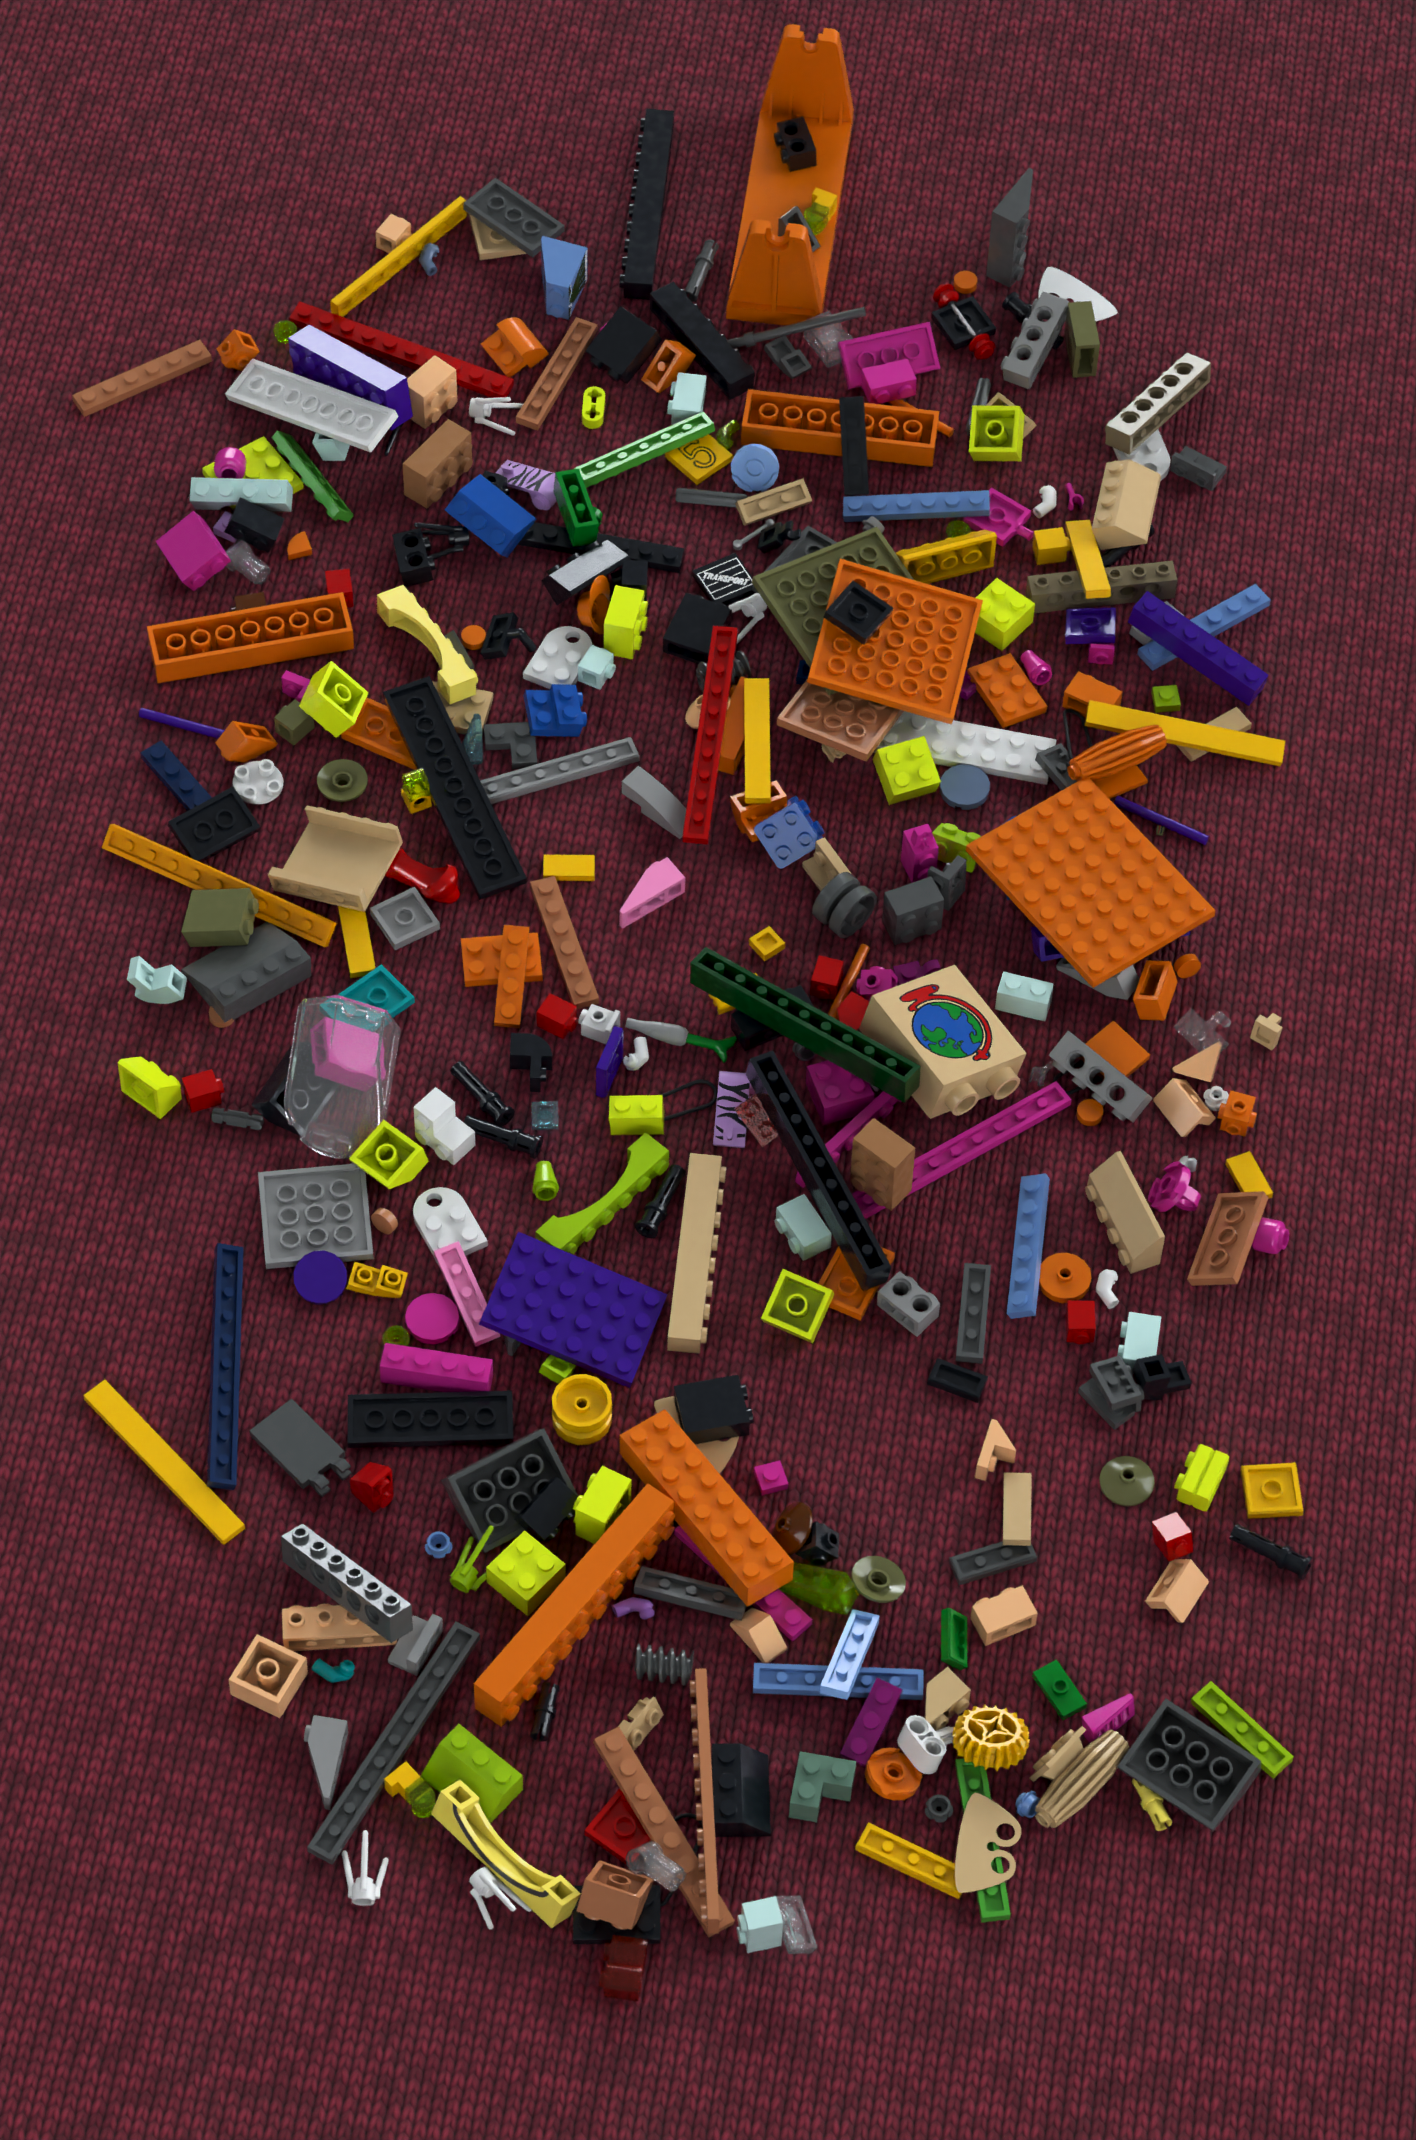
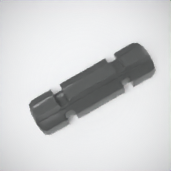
M214 1107L211 1115L212 1122L223 1124L224 1121L226 1125L243 1128L251 1126L250 1129L261 1130L264 1122L263 1115L253 1113L251 1116L249 1112L231 1109L225 1111V1108Z

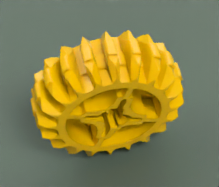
M984 1704L982 1708L973 1706L971 1711L964 1710L963 1715L958 1716L952 1733L953 1748L957 1750V1755L964 1757L965 1763L973 1762L974 1768L980 1765L984 1766L985 1770L991 1767L998 1771L1000 1767L1009 1769L1010 1765H1017L1020 1760L1024 1759L1030 1741L1028 1739V1727L1024 1725V1719L1017 1718V1713H1008L1007 1708L1003 1710L997 1709L996 1705L994 1708H988Z

